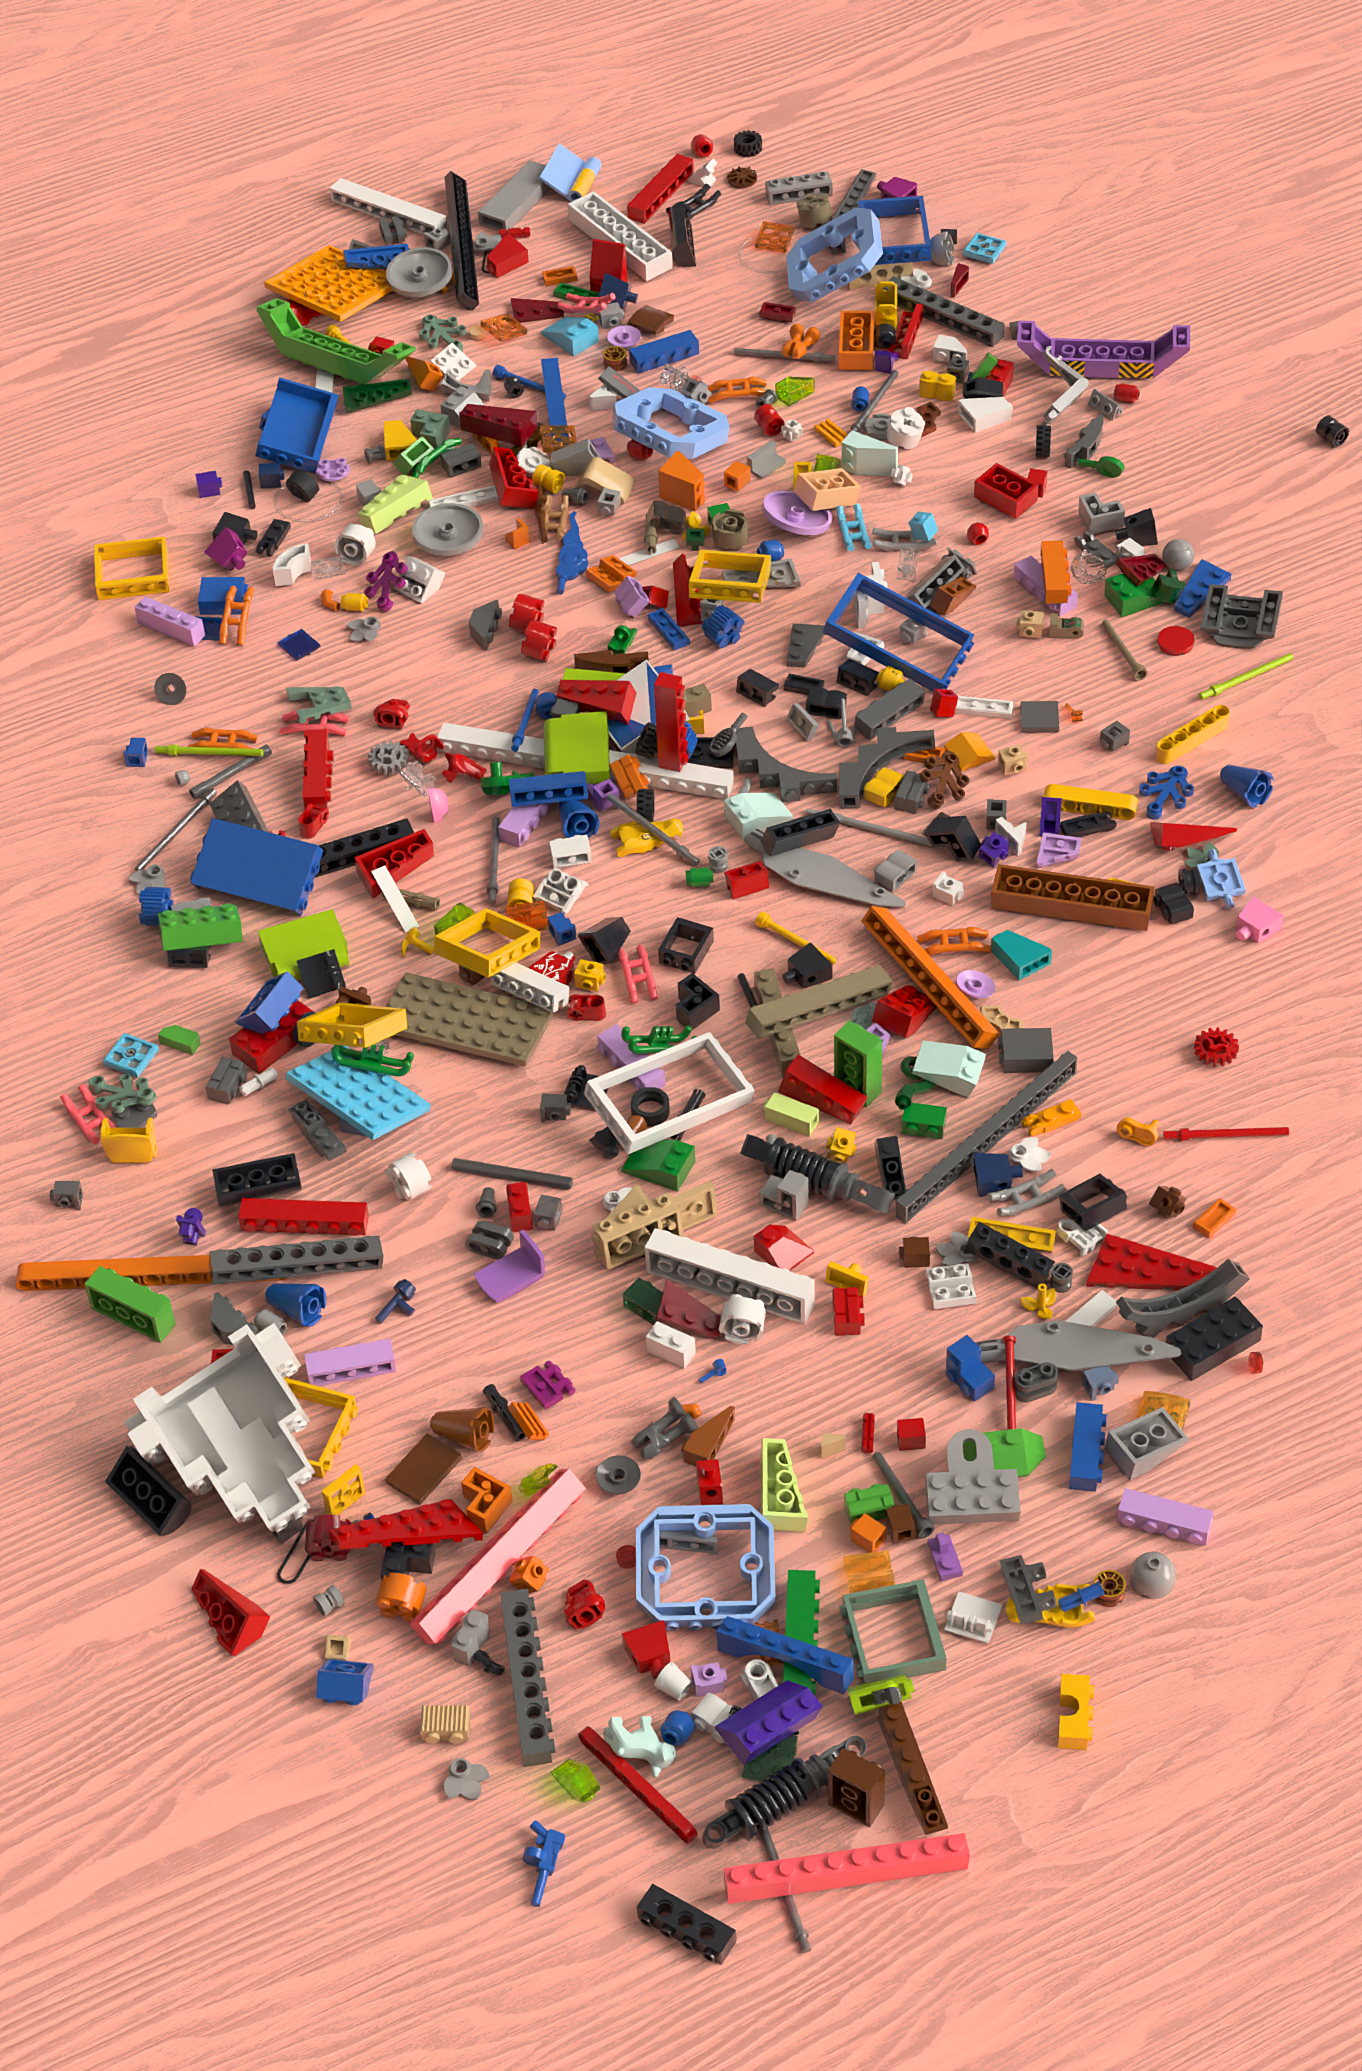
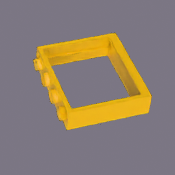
M165 536L94 544L95 587L98 600L170 592L168 549ZM156 554L162 555V575L103 581L102 561Z
M700 550L689 580V598L761 603L771 572V555ZM703 567L760 572L757 583L699 579ZM753 593H758L759 597H753Z
M485 908L435 935L434 953L489 978L539 950L541 932ZM485 928L514 940L489 955L482 954L459 943Z
M337 1003L297 1021L299 1041L366 1048L407 1029L406 1009Z
M283 1377L296 1398L343 1410L319 1462L307 1459L315 1471L312 1476L324 1478L326 1472H329L332 1468L335 1453L338 1454L341 1449L343 1436H347L351 1419L357 1416L358 1407L356 1406L355 1396Z

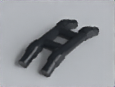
M706 183L695 195L683 201L689 219H692L706 208L713 206L722 193L717 190L706 201L702 200L706 192L711 188ZM696 203L699 206L692 208L689 205ZM667 207V208H666V213H667V214H668V212H669V210H670L671 207Z

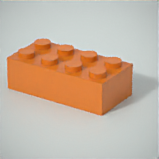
M841 311L839 370H873L874 311Z

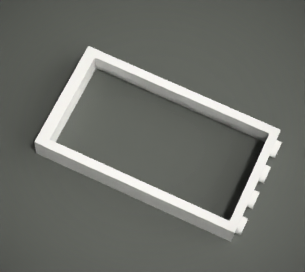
M708 1032L587 1081L584 1095L625 1151L630 1154L750 1104L755 1090L752 1084L742 1075L741 1070L732 1062L729 1054L722 1049L719 1041ZM703 1049L708 1052L737 1090L734 1094L638 1134L633 1132L603 1091Z

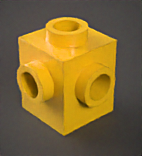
M580 959L574 972L575 987L598 992L601 984L603 985L606 980L603 964Z
M836 1127L832 1136H828L825 1148L828 1149L827 1157H831L832 1160L837 1162H847L850 1156H854L857 1147L854 1144L856 1132Z

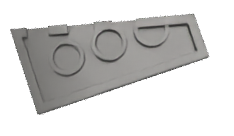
M792 558L771 562V572L766 588L801 587V581ZM722 571L723 581L757 583L760 572Z

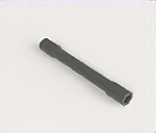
M265 744L259 748L263 749L262 757H245L210 779L189 789L190 795L193 799L202 796L211 788L255 762H259L271 755V748Z

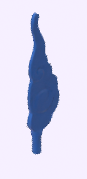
M573 511L570 515L571 528L563 538V547L559 553V565L556 568L558 594L564 593L567 580L577 578L588 568V553L583 548V542L580 540L579 526L575 520L576 511Z

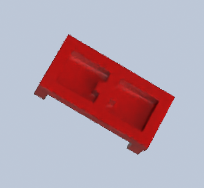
M761 861L724 872L727 889L731 890V897L733 899L769 888L768 871Z

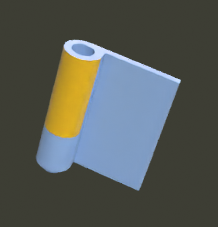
M559 143L539 179L573 202L587 194L601 169V162L595 157H590L585 162Z

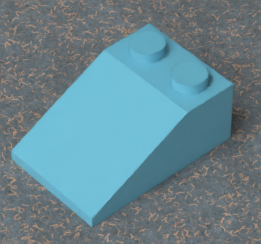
M564 317L541 331L543 336L572 356L599 342L598 325L588 318Z

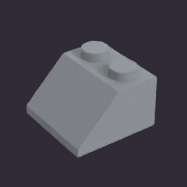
M460 386L440 405L441 414L448 415L449 424L460 428L459 413L467 404H485L474 391Z

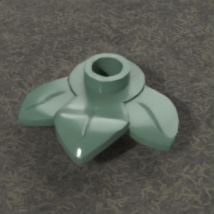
M1207 843L1203 851L1188 848L1187 856L1189 859L1185 861V864L1188 867H1196L1197 864L1207 863L1210 861L1208 851L1215 849L1217 857L1219 851L1211 843Z

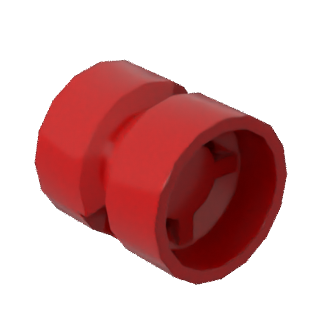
M762 405L754 414L755 421L767 436L778 435L781 432V426L785 425L784 420L772 405Z

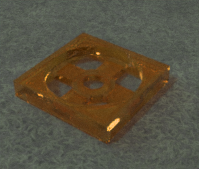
M763 221L755 241V248L787 253L795 226ZM766 229L774 230L771 234L764 233ZM781 231L788 232L789 236H781L780 233Z
M508 313L481 320L480 326L500 342L527 334V328ZM507 321L509 324L505 325L502 322Z
M540 425V436L544 453H552L577 443L574 425ZM546 433H554L553 437H545L544 435ZM561 433H570L571 437H564Z

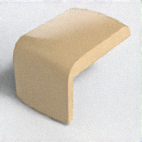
M593 457L580 475L575 488H580L583 482L601 492L603 488L621 491V503L624 504L632 492L634 480L629 474L601 458Z

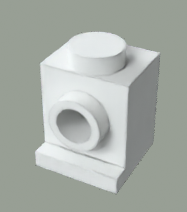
M1128 538L1116 547V555L1119 558L1144 555L1145 548L1131 538Z
M942 872L933 883L932 897L953 906L964 895L963 883L946 876V872Z

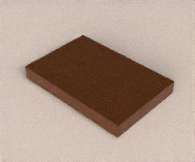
M426 1433L386 1477L385 1482L421 1505L460 1462L462 1454Z

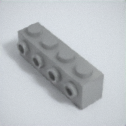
M821 171L765 181V191L771 206L800 201L806 198L808 193L833 196V185L829 172Z

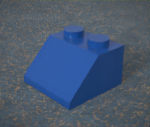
M327 1659L318 1670L316 1698L323 1699L327 1703H334L339 1700L346 1701L348 1705H359L368 1695L374 1663Z

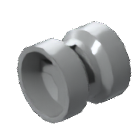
M715 846L708 852L709 869L713 873H723L728 868V854L724 847Z
M334 1585L328 1587L323 1594L318 1593L313 1596L314 1603L323 1616L330 1614L333 1608H339L345 1604L341 1593Z

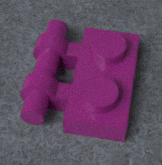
M550 1360L545 1362L544 1367L546 1369L544 1371L539 1366H536L520 1376V1381L545 1410L563 1400L561 1391H566L570 1396L576 1391L572 1386V1381L568 1377H564L560 1367L553 1364ZM550 1378H555L557 1382L554 1384Z

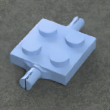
M1211 849L1208 851L1210 861L1197 864L1196 866L1206 900L1224 899L1226 908H1233L1235 905L1232 897L1244 895L1246 892L1235 858L1218 859L1216 850Z

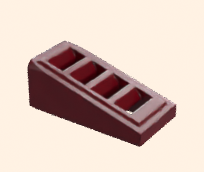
M958 263L951 281L952 298L959 293L969 280V266Z

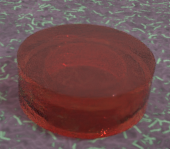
M1250 1352L1248 1358L1251 1374H1260L1263 1371L1262 1354L1260 1352Z
M624 1545L617 1550L616 1560L620 1567L629 1569L636 1566V1548L634 1546Z

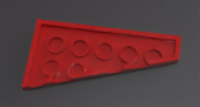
M444 1499L440 1502L425 1504L413 1509L402 1510L397 1513L382 1515L377 1518L362 1520L358 1523L342 1525L329 1530V1538L339 1549L366 1548L369 1546V1543H380L383 1547L391 1546V1542H403V1545L439 1543L441 1539H453V1542H462V1538L474 1537V1541H483V1532L452 1499Z

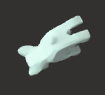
M641 1716L639 1719L640 1729L633 1730L631 1733L622 1726L623 1720L621 1717H611L608 1721L609 1727H605L603 1736L617 1756L647 1760L651 1765V1774L654 1778L658 1777L661 1769L669 1767L675 1760L676 1751L674 1746L659 1741L657 1734L651 1726V1716Z

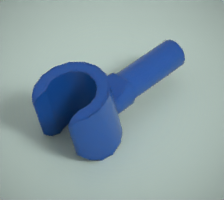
M717 1359L712 1363L714 1369L699 1378L700 1383H703L712 1376H723L726 1374L727 1369L723 1359Z

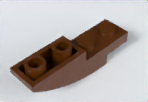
M610 650L574 654L575 669L623 674L628 673L646 659L649 661L648 651L611 655Z

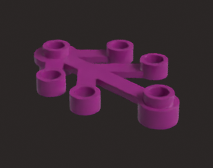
M394 551L385 553L382 558V564L375 572H369L366 576V580L370 584H374L373 587L368 586L364 590V594L368 598H373L382 586L381 597L377 599V607L382 612H388L393 606V601L388 598L390 581L398 589H402L406 584L402 577H397L392 573V568H395L401 575L408 569L403 562H399L398 555Z

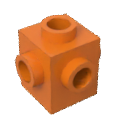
M535 1556L521 1558L515 1563L509 1582L518 1590L528 1589V1594L537 1592L545 1583V1576L549 1568Z

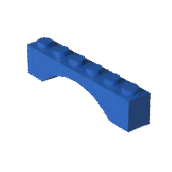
M726 1616L716 1631L717 1649L737 1658L749 1655H762L780 1659L804 1671L823 1688L841 1694L846 1692L854 1679L853 1659L729 1616Z

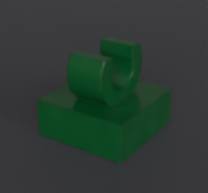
M687 529L686 546H692V551H699V546H704V529Z

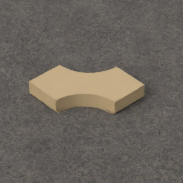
M1001 1005L980 1006L982 1015L1001 1035L1002 1029L1023 1028V1021L1006 1015Z

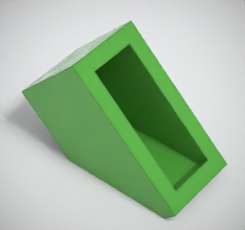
M422 436L403 451L393 464L403 475H407L434 448Z

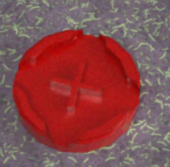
M1181 626L1164 628L1159 632L1157 639L1160 649L1166 654L1174 656L1180 655V653H1189L1193 649L1195 642L1194 634Z

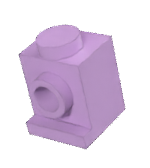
M718 1662L697 1667L696 1665H691V1677L696 1697L705 1696L707 1693L724 1692L723 1682H727L725 1668H720Z

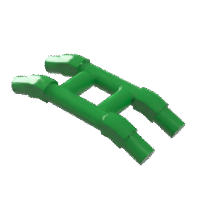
M461 438L447 439L427 456H424L419 464L415 466L411 477L418 478L419 475L423 474L426 467L441 457L442 453L456 449V445L462 444Z

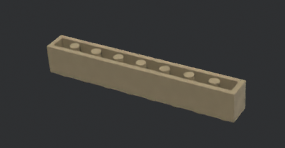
M880 965L868 967L865 970L851 973L848 976L836 978L833 981L821 983L815 987L803 989L800 992L788 994L758 1006L755 1005L749 1009L745 1023L755 1036L760 1039L889 994L893 980Z

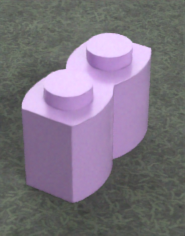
M627 576L614 591L616 601L621 604L622 611L627 616L637 617L649 603V598L643 591L641 584L630 576Z

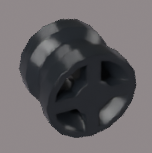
M512 376L505 380L504 388L509 397L518 398L523 394L524 388L519 378Z

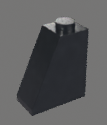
M623 917L605 918L579 933L578 938L594 962L612 964L631 930Z

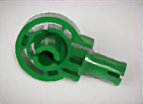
M490 762L491 776L481 777V787L487 795L507 794L510 792L509 779L532 777L535 775L533 772L518 774L515 770L511 772V775H502V762Z

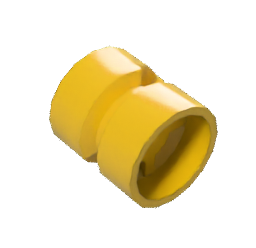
M542 464L536 467L532 476L534 486L540 485L543 489L545 488L547 491L555 494L562 489L565 480L563 472L552 470L550 467Z
M519 878L509 883L507 909L510 913L522 916L531 912L534 886L529 880Z

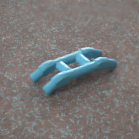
M859 503L853 505L856 521L846 522L843 506H837L838 523L846 549L853 551L854 545L852 540L862 539V544L866 549H870L872 544L865 527L861 505ZM859 528L860 532L849 533L848 529Z

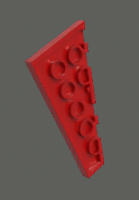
M1107 1234L1086 1281V1287H1094V1284L1106 1285L1107 1288H1114V1285L1127 1286L1130 1289L1162 1290V1287L1174 1288V1290L1178 1291L1202 1279L1217 1267Z

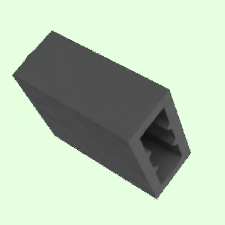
M1051 1028L1002 1029V1037H998V1049H1002V1053H999V1065H1003V1073L1043 1072L1044 1069L1051 1066L1054 1061Z

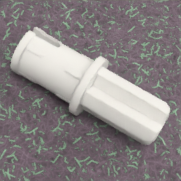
M270 1067L259 1075L255 1074L253 1079L243 1084L239 1090L243 1096H247L257 1089H264L265 1085L278 1078V1074L274 1068Z

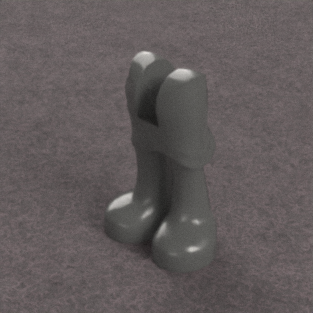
M675 1397L668 1401L669 1410L661 1419L655 1423L651 1422L630 1441L635 1448L641 1447L649 1440L652 1441L640 1452L644 1460L657 1456L664 1447L668 1446L671 1441L685 1433H692L698 1429L696 1422L688 1413L686 1414L684 1408ZM680 1420L677 1425L662 1435L660 1433L674 1422Z

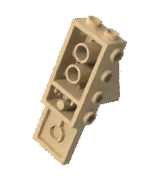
M709 1181L674 1197L668 1192L651 1200L647 1198L639 1185L634 1186L605 1220L592 1225L593 1234L591 1238L596 1246L594 1249L596 1259L598 1261L601 1260L607 1270L644 1255L645 1246L655 1228L684 1237L683 1230L717 1216L714 1186Z

